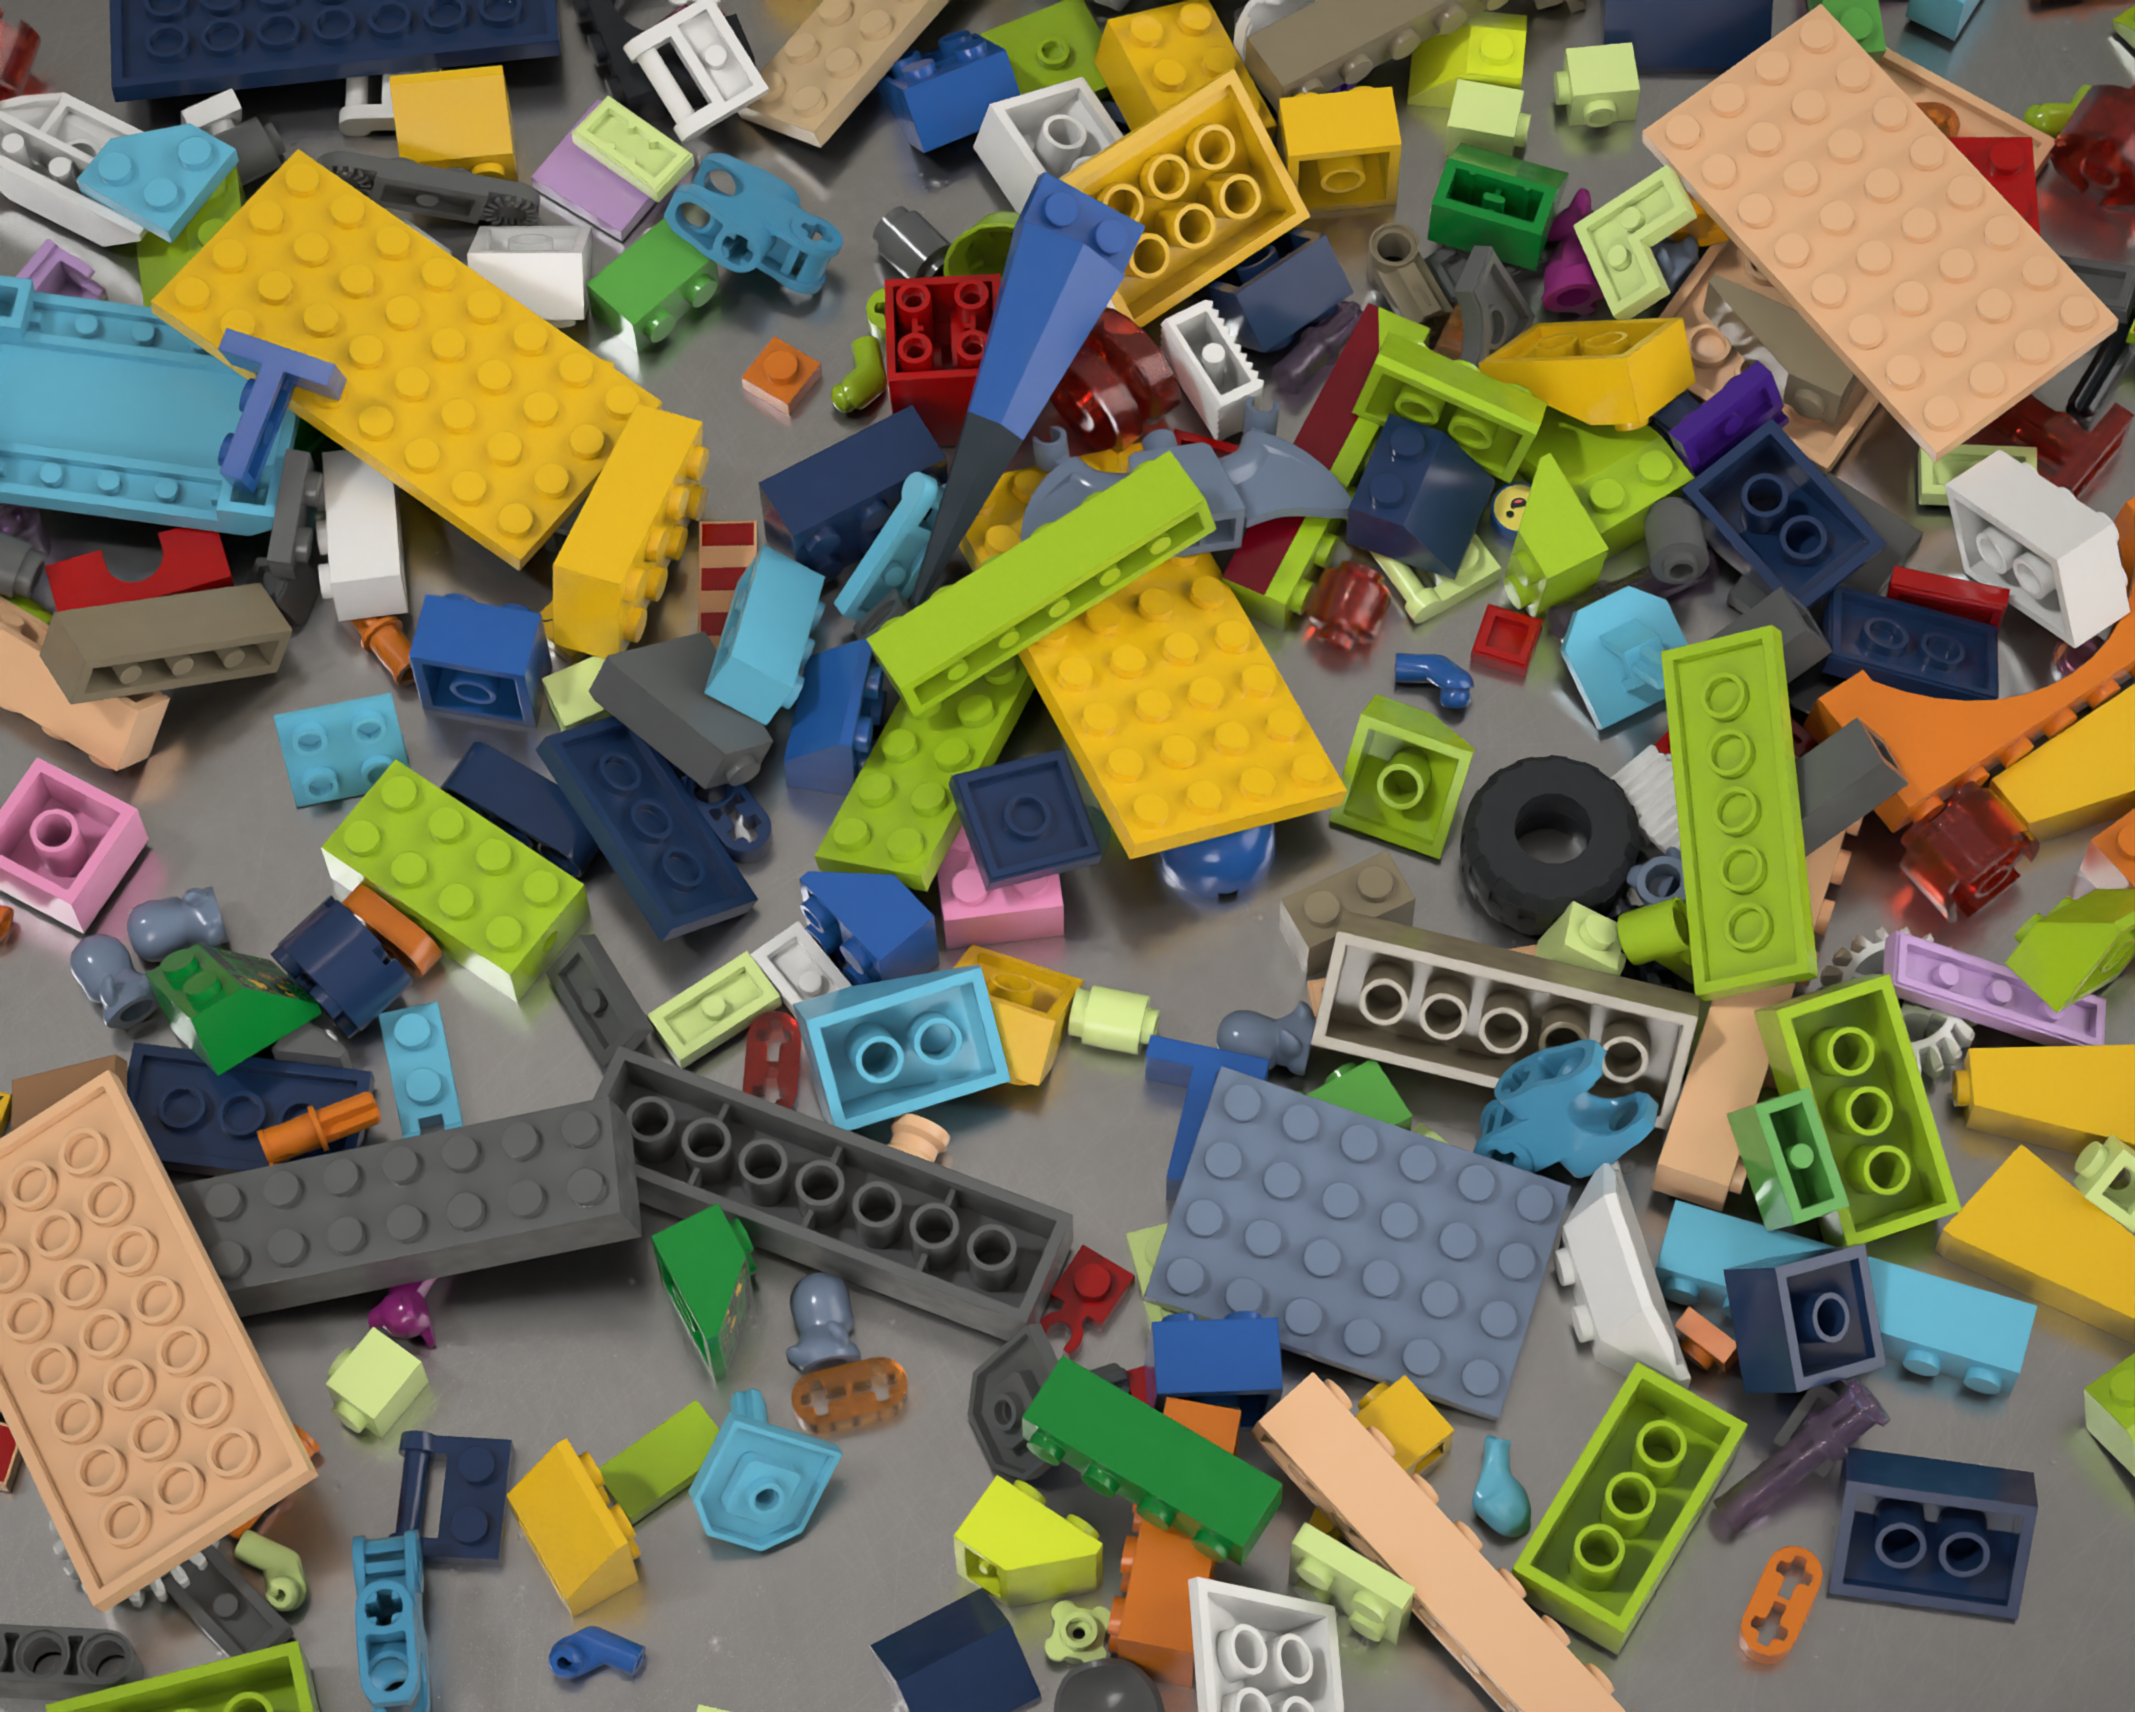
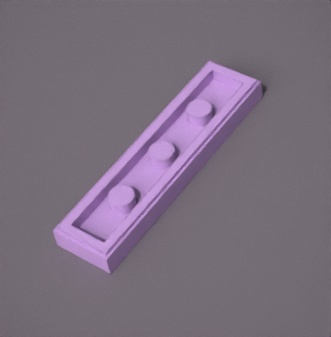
M1897 930L1885 939L1883 974H1890L1897 998L2046 1046L2104 1045L2105 998L2089 994L2056 1013L2007 966Z

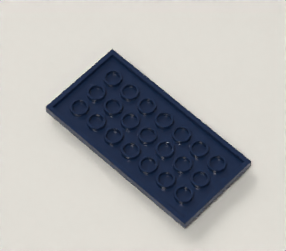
M109 0L111 88L115 102L227 91L231 88L238 90L561 55L557 0Z

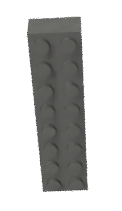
M618 1045L593 1098L594 1100L610 1097L631 1122L639 1202L683 1219L718 1203L728 1222L738 1217L754 1246L820 1271L835 1274L841 1279L1005 1341H1009L1027 1324L1039 1323L1050 1297V1292L1054 1288L1073 1243V1215L620 1045Z
M610 1097L173 1185L239 1317L642 1237L631 1122Z

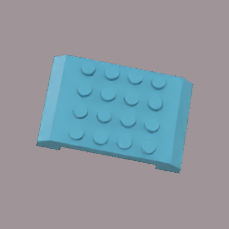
M0 275V503L252 536L270 531L273 527L286 449L293 450L300 417L287 408L254 494L234 488L219 473L222 466L218 465V455L224 438L230 432L235 433L243 413L239 410V402L243 388L248 381L247 379L154 315L151 307L35 292L32 279Z

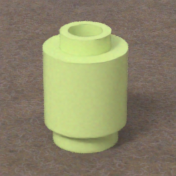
M1093 985L1091 990L1077 988L1069 1018L1068 1035L1081 1037L1082 1044L1139 1055L1142 1045H1148L1150 1034H1157L1160 1010L1150 1008L1151 996L1099 985Z

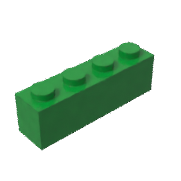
M1063 1355L1022 1416L1023 1438L1028 1441L1026 1445L1033 1454L1055 1466H1058L1061 1461L1083 1473L1081 1479L1084 1483L1103 1496L1113 1498L1117 1493L1137 1505V1513L1153 1526L1162 1530H1169L1173 1526L1193 1538L1191 1544L1194 1548L1213 1561L1224 1563L1227 1558L1242 1567L1281 1505L1282 1483Z

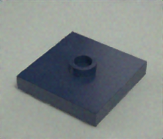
M1064 748L951 775L948 785L986 891L1100 863L1103 854Z

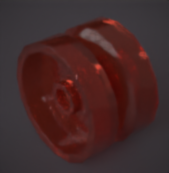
M1106 307L1049 399L1068 425L1089 445L1098 451L1111 449L1119 455L1120 452L1143 435V423L1155 425L1181 403V389L1170 364L1147 333L1129 317L1114 308Z

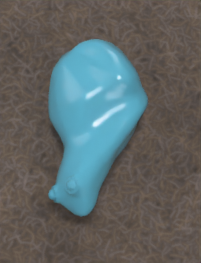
M1487 1435L1484 1440L1482 1470L1474 1490L1472 1507L1476 1514L1496 1532L1507 1537H1519L1531 1528L1530 1500L1523 1485L1511 1474L1509 1451L1511 1441Z

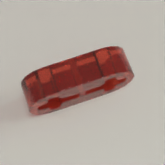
M779 1011L766 1012L758 1016L750 1025L747 1034L742 1091L756 1097H763L767 1091V1079L777 1078L778 1093L782 1098L777 1099L775 1104L797 1111L803 1044L798 1023L787 1013ZM773 1031L782 1032L783 1039L786 1041L781 1043L779 1047L778 1061H769L767 1044L763 1042L770 1040L771 1032Z

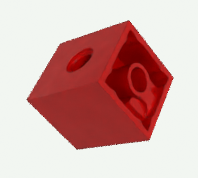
M1000 273L884 280L887 383L892 415L913 405L939 446H957L1001 285Z

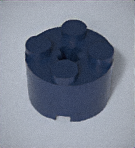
M332 895L328 896L277 944L278 947L270 953L276 962L288 973L287 976L326 1011L325 1014L349 1039L358 1031L361 1032L414 982L395 958L391 961L387 958L389 955L381 947L382 943L340 901L335 900Z

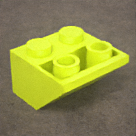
M996 1475L953 1536L957 1574L979 1589L983 1588L987 1594L1008 1608L1096 1592L1103 1583V1543L1098 1541L1099 1533L1083 1519L1073 1514H1068L1066 1519L1047 1508L1045 1506L1047 1503L1045 1497L1031 1485L1021 1480H1016L1012 1485Z

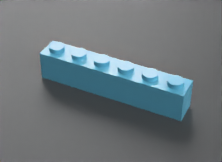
M1675 1200L1656 1264L1655 1274L1662 1294L1667 1299L1683 1305H1695L1701 1302L1721 1308L1722 1312L1732 1319L1724 1269L1765 1258L1833 1248L1835 1246L1777 1229L1766 1231L1764 1225ZM1867 1256L1885 1357L1903 1362V1366L1906 1369L1919 1375L1937 1376L1941 1373L1962 1379L1968 1388L1980 1393L1997 1394L2002 1391L2011 1394L2022 1368L2037 1305Z

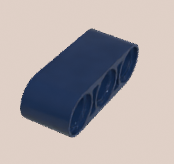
M473 742L440 787L441 790L573 877H581L600 851L599 846L559 785L485 743Z

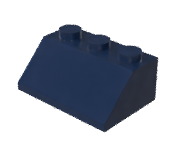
M1600 0L1601 45L1632 42L1637 73L1723 74L1771 40L1773 0Z
M1845 1447L1835 1504L1828 1593L2018 1619L2038 1511L2034 1472Z

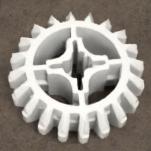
M1882 926L1879 930H1876L1873 943L1859 933L1857 937L1853 938L1851 950L1840 947L1833 956L1832 962L1834 966L1827 965L1823 968L1820 982L1823 986L1817 990L1864 975L1883 972L1885 939L1889 936L1884 927ZM1907 926L1900 930V932L1911 935ZM1931 933L1922 938L1934 942ZM1904 1000L1901 1012L1908 1035L1920 1039L1919 1041L1911 1042L1920 1075L1922 1070L1935 1080L1942 1074L1944 1069L1943 1063L1954 1067L1960 1061L1962 1056L1960 1048L1971 1046L1975 1036L1971 1027L1977 1025V1023Z

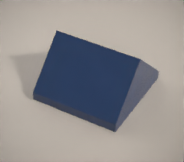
M983 1588L870 1645L872 1653L904 1712H1018L1042 1699L1011 1623Z

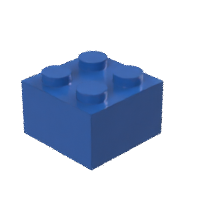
M457 593L446 594L444 597L426 594L409 653V660L422 708L537 728L545 698L542 678L551 675L553 668L541 613H535L530 608L515 603L503 604L501 607L477 603L474 599Z
M1238 1311L1226 1315L1224 1319L1199 1320V1317L1195 1314L1176 1313L1165 1316L1162 1321L1152 1322L1144 1360L1147 1405L1163 1414L1166 1397H1189V1401L1241 1410L1240 1431H1252L1256 1423L1280 1402L1283 1392L1278 1317L1262 1318V1315L1258 1312Z

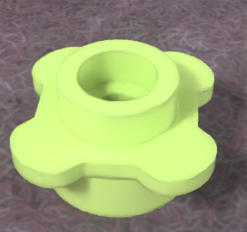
M1062 1600L1056 1603L1051 1611L1052 1619L1055 1621L1053 1634L1045 1641L1047 1656L1056 1662L1065 1660L1075 1665L1106 1658L1107 1652L1104 1648V1639L1108 1631L1110 1611L1102 1606H1098L1093 1610L1078 1608L1070 1600ZM1076 1629H1082L1085 1632V1636L1082 1639L1074 1638L1073 1632Z

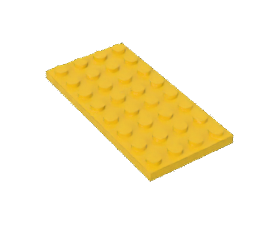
M299 149L151 300V309L154 315L247 380L250 378L256 379L257 373L231 365L218 350L226 328L335 364L347 379L339 401L295 387L287 408L518 571L525 566L591 492L636 404L639 403L662 410L661 400Z
M1142 442L1077 457L1098 471L1127 473L1128 457L1134 452L1143 451ZM1036 465L1002 474L959 544L973 572L979 569L982 563L991 556L1004 553L1020 543L1022 521L1027 505L1039 484L1050 472L1042 471ZM1210 552L1168 559L1018 653L1129 859L1341 806L1347 793L1346 787L1230 586L1221 582L1223 574Z

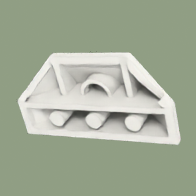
M65 92L23 95L0 101V191L9 200L102 247L141 241L148 232L147 229L80 192L77 178L111 138L142 133L143 131Z
M1617 1160L1613 1165L1603 1163L1592 1175L1564 1224L1559 1249L1553 1251V1261L1559 1282L1562 1286L1571 1285L1577 1306L1571 1307L1575 1332L1581 1343L1590 1342L1596 1361L1628 1377L1635 1364L1639 1362L1688 1390L1691 1376L1657 1280L1619 1161Z

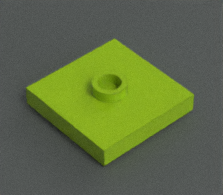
M1064 0L980 33V36L1006 50L1020 95L1084 77L1099 100L1112 96L1094 63L1102 33L1084 0Z

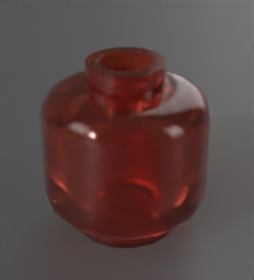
M1341 561L1339 567L1325 569L1319 577L1306 612L1308 621L1320 630L1318 640L1327 646L1346 652L1351 651L1353 643L1364 645L1374 642L1379 634L1392 598L1390 591L1382 584L1385 577L1367 566L1351 561Z

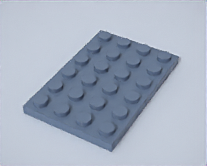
M1221 1066L1142 1301L1177 1313L1195 1314L1199 1317V1320L1224 1319L1226 1315L1238 1311L1258 1312L1262 1315V1318L1278 1317L1280 1348L1378 1382H1386L1389 1386L1406 1375L1427 1399L1495 1422L1499 1419L1571 1186Z

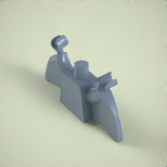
M1249 397L1245 404L1242 426L1244 434L1240 446L1235 452L1219 459L1211 445L1200 442L1178 446L1172 431L1158 429L1148 433L1143 438L1141 443L1143 451L1134 452L1128 457L1127 473L1102 472L1088 466L1078 457L1070 458L1067 433L1064 428L1059 426L1050 427L1052 443H1044L1038 437L1033 436L1036 465L1040 470L1050 473L1039 484L1027 505L1022 521L1020 543L1029 538L1039 526L1058 520L1080 506L1089 495L1106 490L1130 475L1142 462L1154 460L1169 450L1206 499L1217 528L1171 558L1240 548L1242 546L1244 526L1248 528L1274 518L1287 516L1348 517V509L1352 500L1341 483L1323 464L1296 445L1275 436L1277 433L1280 403L1274 401L1273 409L1260 411L1253 407L1254 397Z

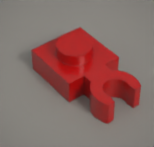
M1081 1246L1050 1292V1302L1060 1307V1311H1054L1045 1315L1039 1322L1047 1338L1052 1332L1057 1330L1065 1331L1070 1335L1071 1339L1063 1349V1356L1073 1360L1079 1355L1083 1347V1329L1087 1324L1100 1332L1104 1331L1134 1286L1135 1275L1087 1246Z

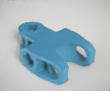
M708 153L702 160L692 184L680 185L675 190L664 213V218L673 232L709 259L737 273H747L758 268L775 278L784 287L802 294H815L821 290L826 279L825 270L831 258L838 255L843 244L842 235L835 226L827 220L811 215L801 209L800 198L795 189L762 168L724 153ZM720 169L731 175L736 187L733 195L726 194L713 185L710 178L712 170ZM692 202L710 214L709 223L704 226L691 224L682 213V203ZM816 232L822 235V238L817 242L812 240ZM796 267L801 268L798 276L791 273L792 269Z
M1581 1039L1561 1046L1544 1048L1513 1064L1498 1080L1494 1089L1497 1099L1489 1102L1482 1111L1480 1118L1482 1134L1474 1146L1473 1153L1531 1173L1560 1162L1574 1177L1583 1178L1593 1174L1604 1163L1613 1165L1624 1153L1639 1144L1654 1129L1658 1104L1647 1093L1639 1091L1618 1098H1601L1588 1092L1603 1075L1602 1064L1607 1054V1051L1596 1040Z
M406 1530L404 1536L367 1539L365 1535L353 1536L352 1562L355 1588L358 1596L355 1605V1625L361 1688L367 1700L371 1703L372 1712H387L384 1707L411 1705L417 1694H419L418 1703L410 1712H430L428 1639L424 1629L422 1605L424 1569L418 1530ZM404 1682L396 1690L385 1691L392 1683Z

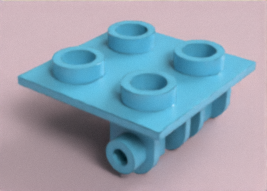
M392 692L273 715L296 808L364 795L395 759L409 768L404 736L400 731Z

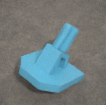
M1627 586L1573 612L1560 652L1597 729L1602 730L1665 699L1661 651L1688 644L1667 600Z
M750 1388L746 1392L736 1391L730 1399L731 1412L729 1411L688 1492L707 1536L763 1551L803 1532L843 1453L837 1444L769 1424L766 1402L762 1398V1393L757 1389Z

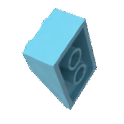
M979 964L850 986L793 1004L823 1117L829 1124L847 1131L1011 1081L982 968Z

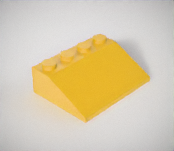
M1234 68L1225 70L1058 178L1145 226L1124 271L1125 277L1098 319L1103 331L1125 335L1133 334L1311 217Z

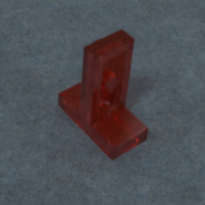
M2030 393L1988 425L2021 447H2037V458L2057 471L2049 482L2057 487L2067 488L2078 500L2124 445L2134 414L2115 402L2093 430L2087 433L2081 429L2073 417L2067 413L2053 410Z

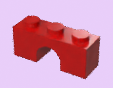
M184 527L158 533L163 551L162 562L154 574L137 582H126L115 578L109 572L101 550L45 565L56 610L59 612L124 601H136L229 586L233 587L235 583L220 533Z

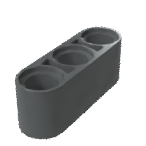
M0 1624V1697L65 1700L140 1681L144 1678L142 1662L128 1638L118 1631L94 1628ZM48 1652L61 1653L60 1663L53 1671L46 1674L33 1673L34 1664L40 1656ZM111 1655L125 1657L123 1667L118 1673L110 1677L96 1676L98 1665L106 1657Z

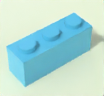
M763 545L737 582L704 693L766 726L781 706L790 709L796 701L805 680L798 675V672L801 671L808 661L815 645V640L808 636L817 626L825 609V603L819 601L825 576Z

